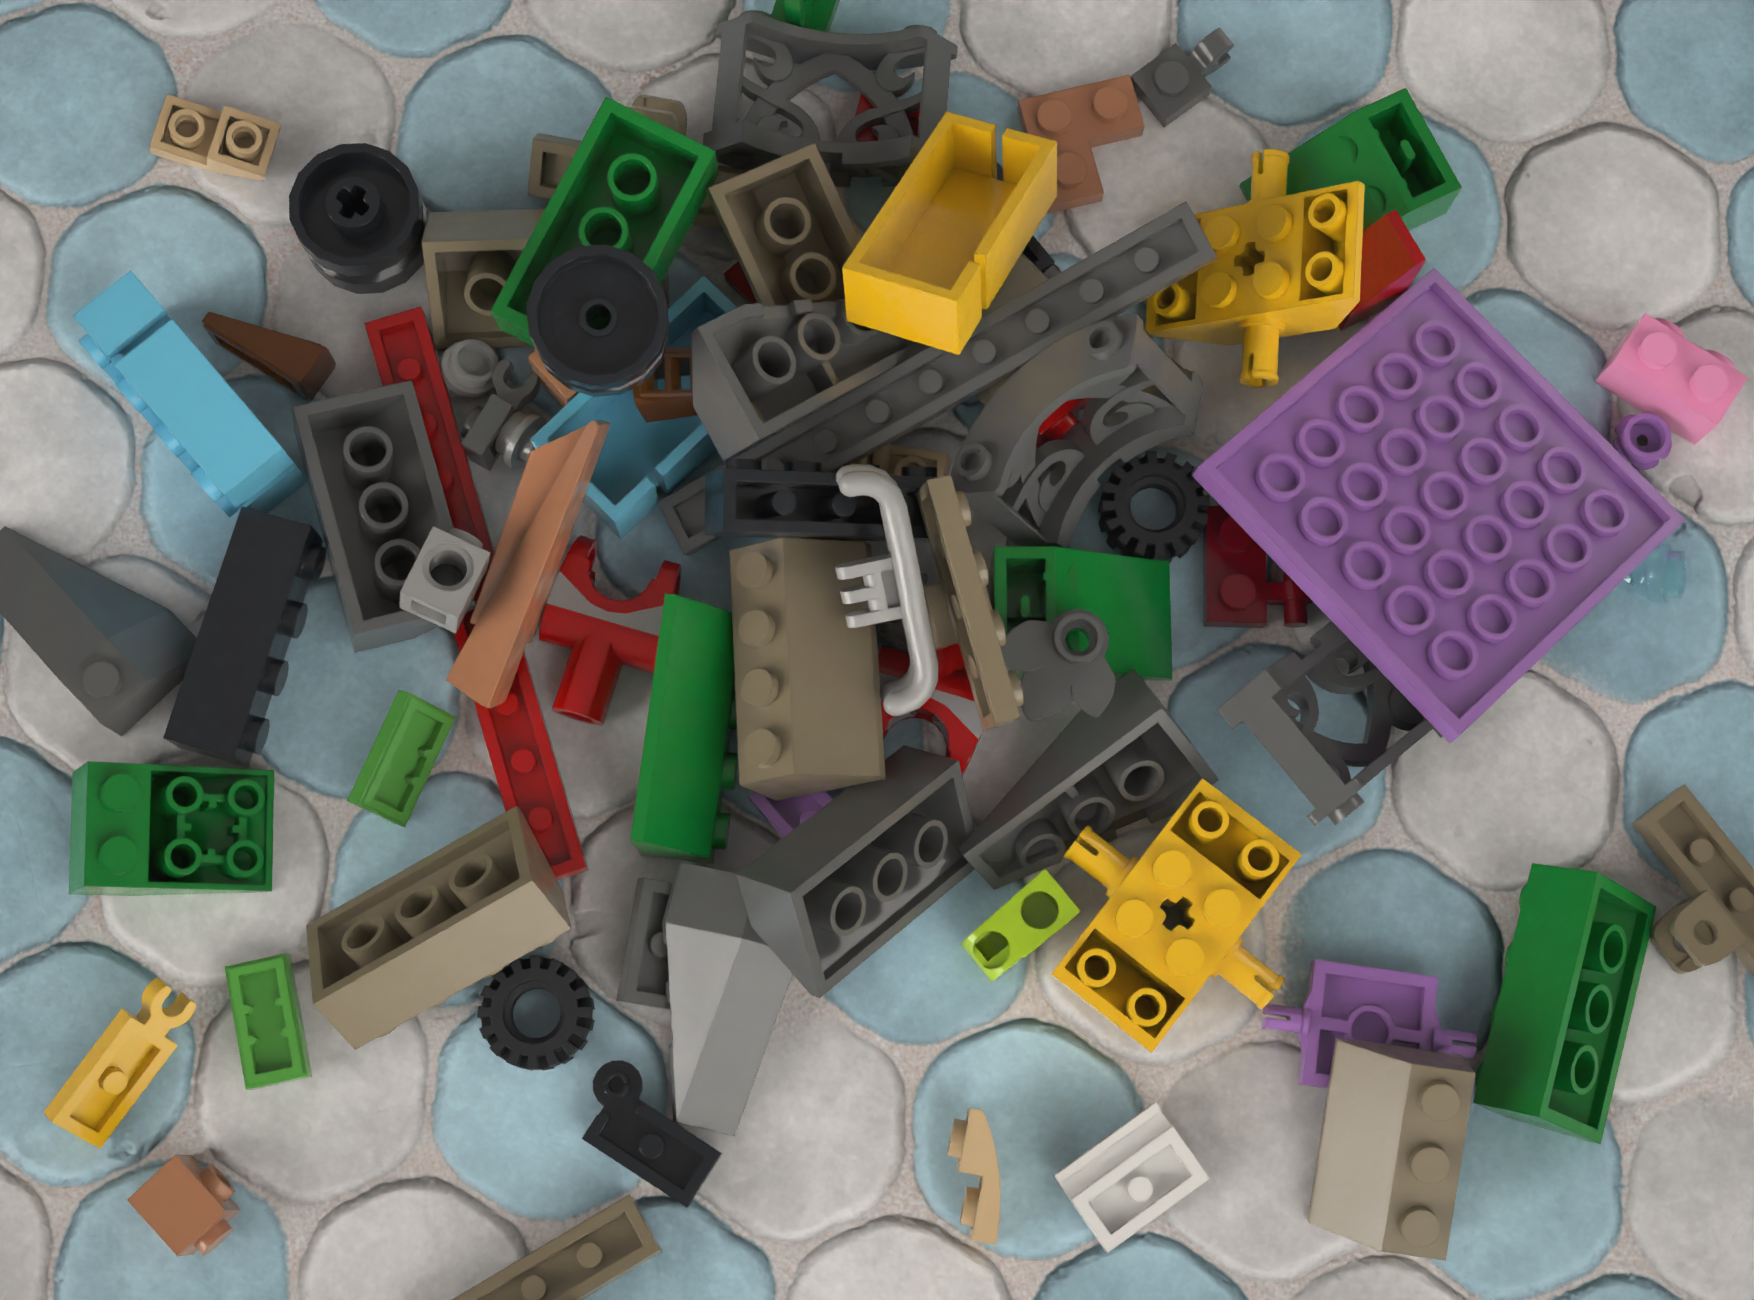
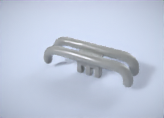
M870 464L846 465L841 467L836 474V482L839 485L840 492L847 497L869 496L879 503L889 554L850 561L835 566L838 580H849L862 576L864 584L840 590L842 603L852 604L868 601L869 608L854 610L845 614L846 624L848 628H858L902 619L910 657V666L903 677L884 683L880 689V696L883 701V708L889 715H905L919 709L932 696L938 682V659L908 507L897 482L885 470Z

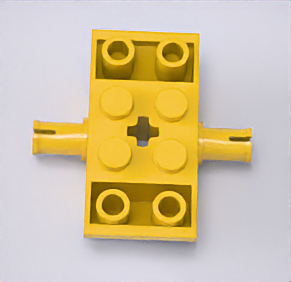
M1264 149V160H1262L1261 152L1256 151L1252 154L1250 201L1241 205L1194 214L1218 259L1147 298L1145 330L1153 337L1223 345L1243 344L1242 370L1239 382L1242 385L1254 388H1266V379L1268 380L1267 385L1271 387L1278 384L1279 338L1335 329L1360 301L1365 185L1360 181H1354L1286 195L1287 168L1290 156L1288 153L1276 149Z
M1203 778L1139 859L1136 856H1133L1131 860L1128 859L1087 825L1064 854V857L1073 861L1108 889L1105 895L1109 898L1083 930L1051 975L1150 1053L1158 1046L1210 976L1213 979L1217 975L1221 976L1262 1010L1273 998L1274 994L1272 993L1275 990H1279L1285 977L1281 974L1278 975L1241 946L1243 939L1240 936L1302 854ZM1161 904L1169 908L1175 904L1184 911L1182 918L1187 923L1186 928L1178 925L1171 931L1166 929L1162 924L1166 918V913L1160 908Z

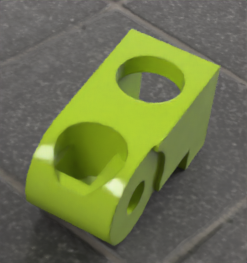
M1045 868L961 943V946L992 983L1023 957L1026 958L1058 931L1063 929L1080 915L1081 911Z

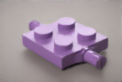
M1315 959L1311 961L1308 994L1301 1008L1268 1003L1262 1012L1264 1015L1285 1017L1287 1019L1264 1017L1262 1018V1029L1267 1028L1298 1033L1301 1047L1298 1085L1328 1089L1336 1037L1457 1054L1469 1059L1474 1058L1476 1047L1453 1044L1452 1041L1467 1044L1477 1043L1476 1032L1440 1028L1436 1011L1438 977Z

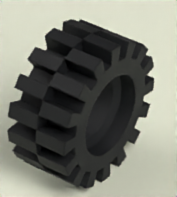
M1146 451L1144 458L1138 459L1135 456L1122 467L1118 465L1112 471L1109 480L1106 481L1097 512L1101 516L1098 522L1100 531H1106L1108 535L1106 543L1113 550L1116 546L1122 550L1121 555L1168 561L1170 563L1174 557L1178 556L1180 559L1187 554L1190 547L1195 545L1206 525L1209 516L1206 515V511L1210 506L1209 495H1204V488L1192 476L1194 466L1188 461L1183 466L1175 463L1177 455L1167 452L1165 459L1157 458V451ZM1155 488L1166 492L1172 498L1176 507L1174 521L1169 526L1159 530L1147 529L1138 524L1132 516L1130 505L1132 498L1139 491Z
M530 955L528 959L518 958L511 962L508 967L503 970L501 969L493 975L494 979L489 986H484L481 992V996L484 997L482 1006H478L477 1017L481 1018L482 1027L479 1029L483 1039H486L491 1047L489 1048L507 1063L532 1071L554 1069V1066L561 1063L566 1064L572 1060V1056L578 1050H582L588 1042L586 1041L589 1031H593L595 1022L592 1019V1013L595 1010L594 1001L590 997L589 988L585 981L563 962L554 958H544L541 955ZM534 989H543L551 992L557 998L561 1010L560 1020L555 1029L548 1035L539 1038L523 1035L517 1029L513 1019V1010L517 1000L524 993Z

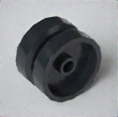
M367 143L340 144L317 154L298 173L289 194V220L316 270L334 286L356 294L384 293L406 283L423 266L422 238L429 212L409 168L390 151Z
M606 244L578 246L552 259L534 281L526 306L529 336L547 371L568 389L593 397L622 395L645 383L662 363L670 339L666 294L654 271L633 253ZM595 312H599L602 318L610 313L611 321L604 329L596 330L590 327L588 317Z

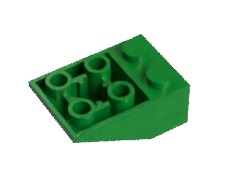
M1407 88L1352 112L1288 153L1290 158L1287 168L1286 195L1354 181H1360L1365 185L1363 231L1394 210H1397L1410 231L1446 214L1462 189L1461 184ZM1252 176L1239 185L1247 202L1251 200Z
M994 546L990 561V602L992 609H996L1001 616L1006 635L1014 627L1028 620L1052 623L1058 615L1067 610H1087L1097 615L1106 626L1109 644L1104 657L1115 675V681H1118L1133 669L1138 672L1144 681L1172 680L1170 562L1062 547ZM1071 631L1065 637L1066 645L1072 651L1081 652L1088 647V639L1080 631ZM1015 671L1019 681H1021L1024 673Z
M87 761L72 773L68 894L148 896L271 892L274 770Z

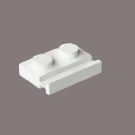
M1157 1103L1148 1106L1053 1175L1103 1249L1108 1253L1210 1179L1178 1132L1163 1115Z

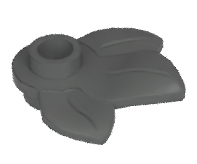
M1071 609L1058 615L1052 623L1028 620L1014 627L1006 635V644L1001 646V651L1006 668L1024 673L1021 679L1024 702L1021 707L1027 720L1038 721L1052 718L1064 711L1073 701L1082 711L1097 718L1110 703L1114 695L1115 675L1104 657L1108 649L1109 636L1106 626L1094 613L1083 609ZM1080 631L1084 633L1088 639V647L1081 652L1070 650L1065 642V637L1069 632Z

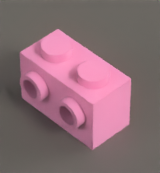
M1645 313L1624 335L1594 382L1643 413H1652L1661 417L1668 424L1670 430L1695 445L1719 424L1748 377L1737 371L1732 361L1723 354L1713 350H1704L1686 339L1682 330L1674 323L1662 318H1653Z

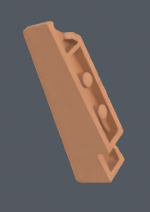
M593 420L587 423L586 426L530 452L470 623L475 624V627L446 680L484 707L490 709L506 701L525 646L533 641L611 423L607 421Z

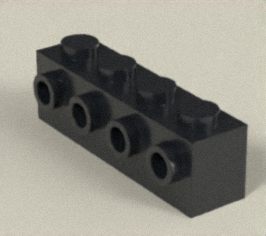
M726 459L725 468L705 474L706 536L886 541L879 503L869 496L847 497L843 495L836 482L837 473L821 472V463L785 462L784 471L762 470V460ZM870 464L872 466L880 468V465ZM924 466L901 467V476H890L897 482L906 501L914 542L929 543L915 493L927 480L938 478L937 468Z
M241 507L163 736L164 739L178 748L249 767L253 753L259 754L264 748L270 727L269 719H266L265 715L272 695L279 696L285 686L289 664L284 658L291 638L297 639L303 631L308 612L307 604L303 603L309 583L310 581L316 582L319 579L325 565L326 548L322 546L324 540L311 525Z

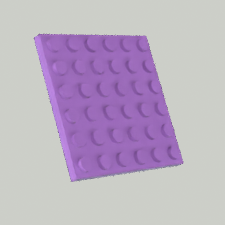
M1435 268L1423 276L1200 464L1192 475L1449 743L1453 742L1686 520Z

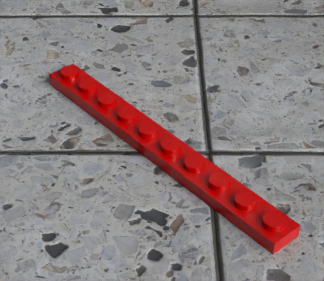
M420 306L364 324L382 386L410 380L413 382L453 527L479 539L483 544L482 549L490 552L487 572L474 596L476 607L495 549L467 454L461 445L462 437L447 386L441 374L440 363L427 318ZM474 609L465 614L457 632L454 633L459 652H461L475 627V624L470 623ZM524 651L506 701L490 709L474 701L505 811L507 812L516 806L521 810L557 880L589 871Z

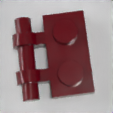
M1209 506L1206 511V515L1209 516L1203 529L1204 627L1263 628L1267 623V605H1284L1285 627L1299 628L1308 626L1307 604H1311L1313 601L1284 571L1283 582H1266V552L1221 506Z

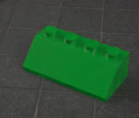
M665 593L630 840L641 856L714 864L715 849L726 850L730 829V813L720 812L723 789L734 790L738 768V753L729 752L731 729H737L732 612L680 595Z
M1532 863L1528 881L1520 893V914L1514 938L1505 954L1506 970L1499 999L1493 1006L1490 1015L1491 1031L1484 1060L1480 1063L1476 1072V1092L1473 1103L1514 1120L1588 1142L1601 1144L1657 906L1598 872Z

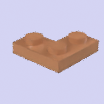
M1130 74L1018 100L1017 111L1023 132L1057 141V197L1046 214L1101 202L1104 191L1091 148L1143 135L1145 126Z

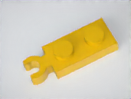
M159 977L152 980L143 991L141 998L142 1008L135 1016L121 1008L44 1110V1114L52 1123L101 1149L178 1046L166 1034L171 1028L181 1026L190 1019L195 1011L196 1003L188 995L181 992L172 1005L162 1008L163 1001L169 996L172 988Z

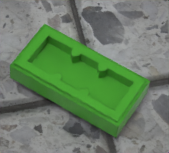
M398 690L347 802L405 828L456 717L409 692Z
M284 953L225 966L246 1090H255L312 1077L291 955Z

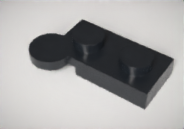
M623 1060L610 1061L604 1064L596 1072L593 1079L594 1095L603 1108L599 1115H596L582 1139L688 1208L723 1153L641 1101L643 1079L640 1072L632 1064Z

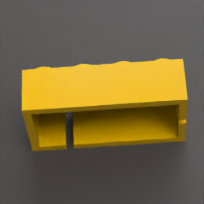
M946 111L842 267L847 321L960 355L982 319V308L988 309L1057 197V141L1006 128L1002 135L1003 181L997 179L996 125Z

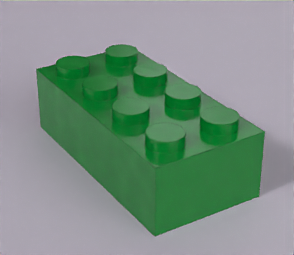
M605 97L490 311L499 329L534 346L529 336L526 309L534 281L552 259L578 246L606 244L631 252L654 271L661 284L707 197L706 190L713 186L719 175L716 151ZM599 312L591 314L588 317L590 327L596 330L607 327L611 321L610 313L602 318Z

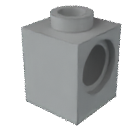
M433 526L400 591L399 608L456 633L487 572L490 552L482 549L483 544L479 539L465 531L450 528L448 532H445ZM450 564L462 571L464 579L456 585L444 586L434 581L430 572L439 565Z

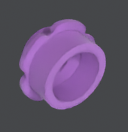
M1641 413L1638 415H1628L1621 419L1615 428L1617 437L1613 440V447L1627 461L1631 462L1632 466L1636 469L1648 470L1656 467L1659 459L1666 458L1671 451L1670 428L1661 417L1655 414ZM1637 437L1645 438L1646 446L1638 445Z

